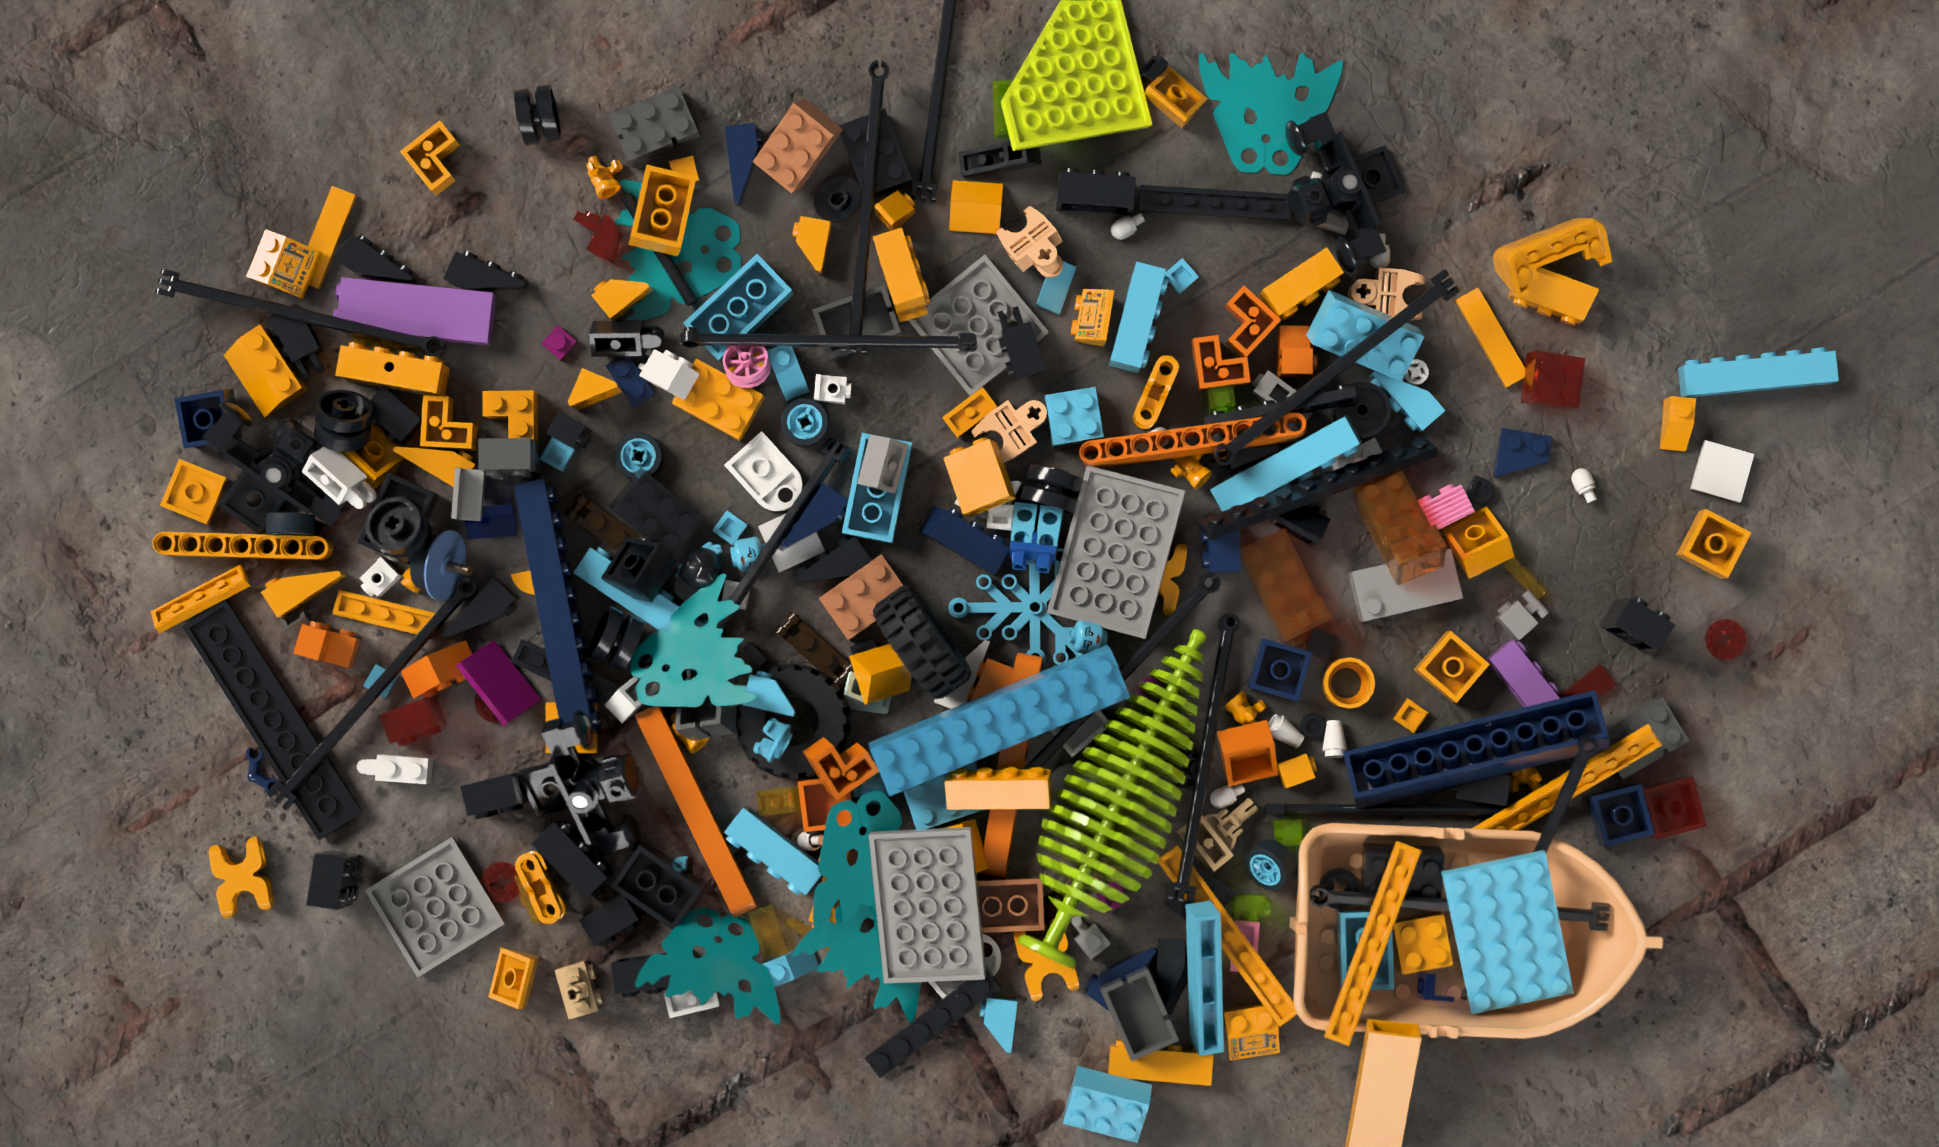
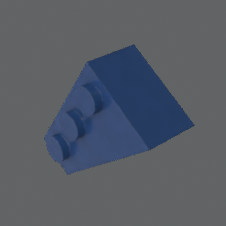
M934 506L919 532L931 537L942 546L949 548L986 572L995 575L1010 550L1003 545L1005 540L994 533L991 536L983 533L984 527L972 520L970 524L962 520L964 515L953 508H950L948 511Z

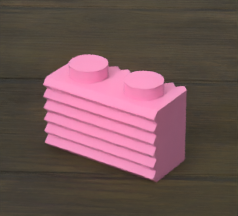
M1451 483L1439 489L1440 495L1432 498L1429 494L1417 500L1418 506L1414 507L1413 510L1426 535L1475 512L1462 485L1455 487Z

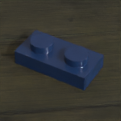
M618 356L605 365L633 408H636L655 395L647 381L639 376L641 372L630 356Z

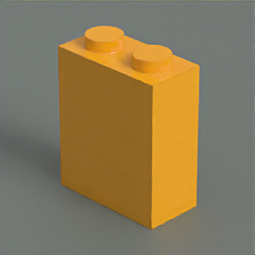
M980 438L973 442V446L966 449L964 447L956 448L950 451L949 456L943 458L963 515L973 517L1016 499L997 442L987 438Z

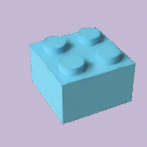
M1096 387L1045 395L1044 399L1053 448L1104 438Z

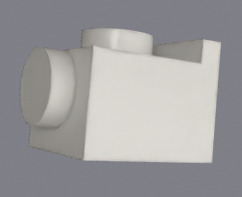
M816 374L814 400L823 403L846 404V398H851L852 383H847V377ZM831 384H835L838 390L835 393H830L828 387Z
M379 557L377 562L360 577L363 581L361 587L371 597L374 594L377 597H382L402 575L386 558ZM376 574L381 575L382 579L379 583H375L373 580Z

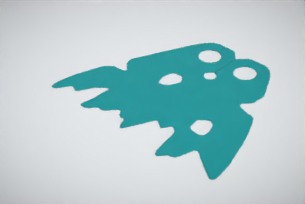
M1301 52L1294 77L1288 80L1285 74L1278 78L1275 76L1267 56H1264L1262 63H1257L1251 68L1245 60H1240L1237 55L1230 53V78L1227 79L1220 72L1215 61L1208 63L1204 54L1200 53L1199 69L1206 95L1211 100L1221 101L1215 108L1213 115L1229 156L1237 170L1245 173H1257L1265 167L1270 174L1287 175L1291 173L1302 156L1296 155L1290 149L1285 136V126L1290 120L1300 125L1309 118L1327 111L1340 80L1343 61L1339 60L1316 74L1312 59L1306 58L1305 54ZM1300 86H1306L1309 89L1308 96L1305 101L1300 102L1295 98L1296 89ZM1246 108L1254 110L1257 121L1254 124L1245 123L1244 114ZM1265 134L1270 136V141L1266 143V146L1261 140ZM1246 148H1251L1257 153V159L1252 164H1246L1241 159V153ZM1278 150H1283L1288 155V162L1283 166H1277L1272 159L1273 154Z
M620 180L619 184L627 195L632 193L638 202L642 183ZM700 208L694 214H691L689 211L678 257L671 255L676 265L685 260L692 263L691 272L682 273L697 298L723 286L741 269L740 255L733 249L740 242L739 225L734 219L711 208ZM625 209L621 211L620 217L615 220V223L633 226L634 220L628 210ZM724 225L731 230V237L727 241H719L716 238L715 231L719 226ZM706 245L709 247V249L713 250H709L707 254H703L700 249L702 246ZM637 247L621 256L622 259L628 260L630 266L635 269L634 273L628 277V281L644 282L653 289L641 302L632 307L634 314L625 320L646 321L665 314L671 307V298H674L678 303L685 304L652 250ZM720 257H727L731 260L732 268L730 271L722 273L717 270L716 262Z
M726 574L719 575L711 585L698 590L671 615V625L668 633L660 630L651 634L635 650L629 665L632 675L640 678L636 686L638 700L642 704L648 706L698 707L709 696L711 703L715 706H729L751 702L758 698L755 694L746 693V686H736L728 682L729 679L752 672V668L749 665H745L743 659L734 656L738 651L737 646L744 639L722 638L723 629L717 628L718 622L740 608V605L734 604L732 600L718 602ZM707 613L708 623L701 628L695 626V619L701 614ZM644 654H650L653 658L652 665L647 669H641L638 665L640 657ZM664 664L670 665V669L667 672L662 671ZM685 669H695L698 673L691 680L685 681L681 674ZM652 681L658 682L660 685L659 692L655 696L646 695L645 688L647 684Z
M875 790L861 795L857 804L851 800L836 803L829 811L818 864L819 873L826 877L827 880L818 884L814 892L813 925L816 933L819 932L823 920L829 921L832 907L838 899L840 900L843 924H847L851 916L858 913L862 904L866 907L872 906L876 912L869 833L899 831V827L902 824L900 811L880 791ZM871 800H876L881 805L880 812L876 816H869L866 812V805ZM842 810H847L852 815V820L847 826H840L837 822V815ZM862 826L867 828L865 835L859 834V829ZM854 848L858 851V858L856 863L850 866L846 855L847 851Z
M862 904L858 913L851 916L847 924H843L842 910L839 905L835 909L834 914L836 923L827 920L822 921L819 932L816 933L814 928H812L794 949L793 956H797L804 951L810 956L821 948L830 947L824 960L817 968L818 972L823 973L827 970L836 972L839 969H843V975L847 977V988L866 974L869 975L871 981L879 978L880 987L874 1001V1009L879 1007L886 1008L895 998H898L908 1022L913 1021L918 1006L921 982L884 983L877 912L874 911L872 906L866 907ZM866 917L873 919L874 927L867 933L860 932L863 920Z
M705 907L694 908L663 940L662 948L667 955L658 953L651 955L636 980L635 986L639 988L646 982L654 985L661 977L670 975L669 986L665 996L673 997L675 994L683 995L691 991L695 997L700 999L702 1006L705 1005L716 991L720 992L723 996L731 993L734 997L736 1019H740L742 1016H749L754 1006H756L776 1025L780 1024V1009L769 970L766 966L752 959L753 956L759 953L760 945L749 921L740 916L734 918L732 914L721 917L713 909ZM700 915H708L712 918L713 925L708 928L702 927L697 922V918ZM729 924H740L744 929L743 934L739 936L731 934L728 930ZM720 936L723 941L717 943L714 941V937ZM695 946L704 947L706 953L701 958H693L692 950ZM746 979L750 982V993L739 989L738 982L740 980Z

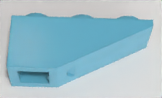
M1377 371L1369 375L1372 379L1370 382L1379 386L1387 394L1391 408L1395 412L1400 411L1405 416L1404 422L1412 431H1423L1445 411L1429 391L1403 381L1401 382Z

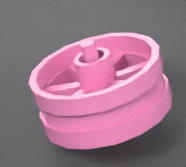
M729 346L723 356V365L728 379L732 384L740 388L758 386L770 374L771 364L764 346ZM755 351L758 352V353H760V354H762V355L753 357ZM736 355L739 356V360H732ZM765 361L762 367L756 365V363ZM729 366H739L732 373L729 371Z

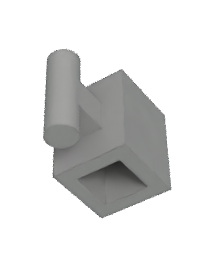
M1529 589L1521 595L1527 602L1524 607L1519 601H1513L1512 603L1507 601L1497 610L1500 614L1495 619L1515 641L1521 640L1538 624L1531 616L1534 612L1541 618H1544L1549 613L1546 607Z
M1072 917L1071 922L1079 932L1074 939L1090 960L1111 944L1094 922L1087 926L1081 917Z

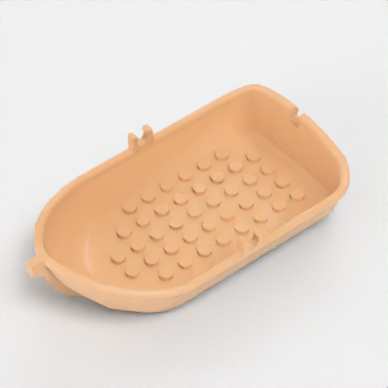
M1328 823L1312 828L1303 839L1299 850L1296 917H1290V928L1296 931L1293 1002L1300 1019L1312 1028L1326 1031L1341 991L1338 979L1337 910L1371 909L1372 907L1363 905H1352L1346 909H1333L1327 905L1316 907L1310 901V889L1314 885H1318L1321 877L1329 870L1337 868L1352 872L1360 885L1363 843L1395 844L1398 841L1406 845L1439 846L1444 854L1443 871L1532 853L1541 833L1519 830ZM1554 837L1546 857L1556 907L1591 909L1592 902L1608 903L1611 905L1610 911L1605 912L1610 915L1609 921H1598L1608 924V930L1606 931L1590 930L1589 922L1559 920L1574 993L1471 1014L1468 998L1467 1000L1461 999L1465 982L1450 912L1400 908L1397 919L1433 912L1444 914L1453 965L1402 975L1398 971L1393 946L1394 989L1370 990L1355 1032H1365L1367 1019L1419 1024L1421 1035H1428L1433 1038L1438 1036H1447L1449 1038L1467 1036L1527 1039L1547 1036L1573 1026L1591 1016L1612 1000L1631 978L1643 960L1646 949L1662 948L1663 938L1647 936L1644 924L1634 905L1619 883L1599 863L1579 849ZM1334 879L1335 888L1333 890L1343 891V888L1349 883L1340 885ZM1442 881L1441 898L1447 899L1444 882ZM1319 891L1315 893L1316 896H1320Z

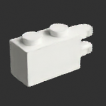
M648 349L646 355H648L649 359L646 364H639L638 368L642 370L639 376L685 400L699 376L698 372L691 369L693 364L667 350L661 353L655 349L653 351Z
M322 447L310 455L302 470L308 478L338 505L347 500L352 506L354 505L357 509H362L366 506L367 502L372 503L377 497L376 491L365 482L367 476L340 451Z
M382 754L377 755V759H361L356 767L360 774L375 775V781L431 784L434 758Z

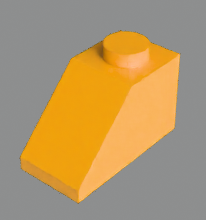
M898 190L874 206L876 215L890 231L898 229L915 214V209L913 208L915 205L914 201L908 194L904 193L902 195Z
M800 216L799 223H794L792 237L796 238L797 245L817 274H823L832 226L831 222Z
M610 279L608 282L604 280L594 288L595 292L591 296L612 321H616L653 289L644 282Z
M1670 396L1664 399L1660 449L1686 451L1694 426L1696 398Z

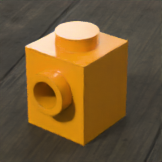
M1305 753L1277 763L1278 773L1284 788H1289L1315 778L1313 772H1316L1317 768L1313 757L1308 758Z

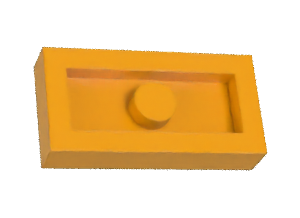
M982 387L943 416L942 419L958 438L996 409L997 405Z

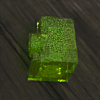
M1233 385L1208 388L1205 391L1209 416L1210 413L1215 411H1225V413L1234 411L1236 403Z
M1301 819L1273 820L1274 840L1284 846L1301 845L1303 841Z
M1235 893L1233 896L1232 919L1240 921V916H1244L1245 921H1259V917L1270 916V901H1266L1265 895Z

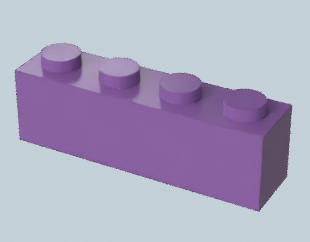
M1509 640L1485 659L1523 708L1560 699L1557 696L1560 693L1557 687L1551 681L1546 682L1542 677L1544 673L1542 668L1535 661L1531 663L1526 656L1528 651L1519 641L1515 643L1514 640Z

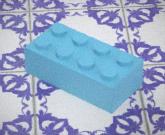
M756 254L683 324L685 327L698 328L699 333L752 334L794 293L774 270ZM704 345L720 363L723 362L724 353L729 346Z
M1136 261L1109 366L1138 373L1140 368L1145 369L1150 353L1149 350H1145L1147 343H1152L1156 326L1152 325L1153 319H1158L1163 303L1158 301L1159 295H1164L1169 277L1165 276L1166 269Z
M1328 290L1306 336L1313 345L1342 357L1393 317ZM1406 323L1361 357L1356 363L1402 382L1425 336L1418 327Z
M862 433L842 534L893 544L913 444L912 442L897 440L908 444L896 493H889L858 484L870 435H872Z
M748 806L742 808L724 832L728 835L726 838L728 842L736 848L742 846L749 852L746 855L757 864L761 861L769 867L767 872L778 880L781 877L789 882L787 887L798 896L801 893L806 896L821 877L818 871L819 862L800 849L798 845Z

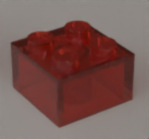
M1543 351L1527 353L1520 403L1567 411L1579 409L1585 358Z
M427 696L379 715L390 744H398L399 747L417 742V736L430 737L441 733V727L447 725L437 697Z
M1684 776L1643 787L1655 833L1650 835L1651 839L1658 840L1707 826L1692 776Z

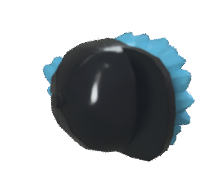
M708 542L702 547L690 551L683 562L678 565L679 570L675 575L676 582L674 588L675 593L682 600L686 601L701 588L711 585L722 574L723 564L719 554L723 550L719 544L712 545V542Z

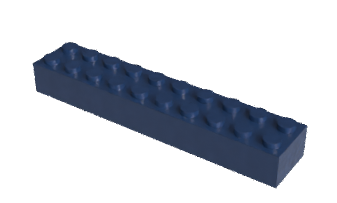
M545 479L514 485L558 717L562 718L564 723L573 721L574 712L580 710L589 718L593 734L599 733V727L602 726L600 712L596 711L594 707V702L597 701L596 689L589 682V677L593 676L590 661L587 662L584 652L588 651L585 636L582 637L579 627L583 626L580 611L577 612L574 602H578L576 588L570 584L569 577H573L571 563L567 562L565 558V553L568 552L566 538L562 537L560 528L564 527L562 515L560 512L558 513L555 503H559L557 490Z
M1596 690L1345 751L1343 755L1357 809H1362L1575 757L1579 751L1577 741L1584 734H1590L1591 741L1593 736L1597 739L1599 743L1598 751L1610 748V742ZM1592 742L1586 744L1584 749L1587 751L1592 750Z

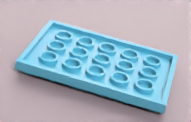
M1545 850L1441 872L1471 1014L1574 993Z

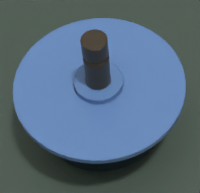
M446 530L438 536L431 534V540L427 549L419 557L410 561V576L413 584L419 589H426L429 596L438 601H444L451 597L457 590V582L463 578V575L470 576L473 573V567L466 565L464 540L458 532L453 530Z

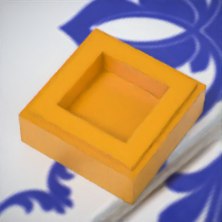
M1406 698L1393 717V720L1415 734L1429 712Z

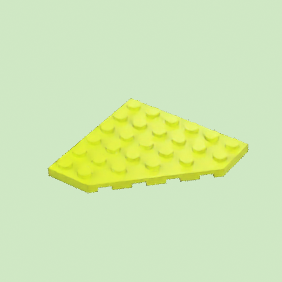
M1060 0L1001 100L1013 151L1152 126L1121 0Z

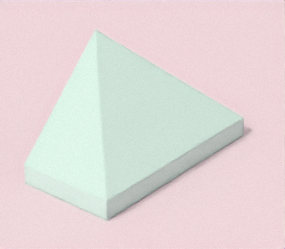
M852 671L848 673L843 697L846 699L850 709L887 714L891 697L865 705L855 673Z

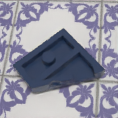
M1501 428L1493 477H1499L1548 462L1552 436Z

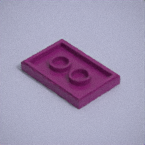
M495 640L456 666L503 726L541 700Z

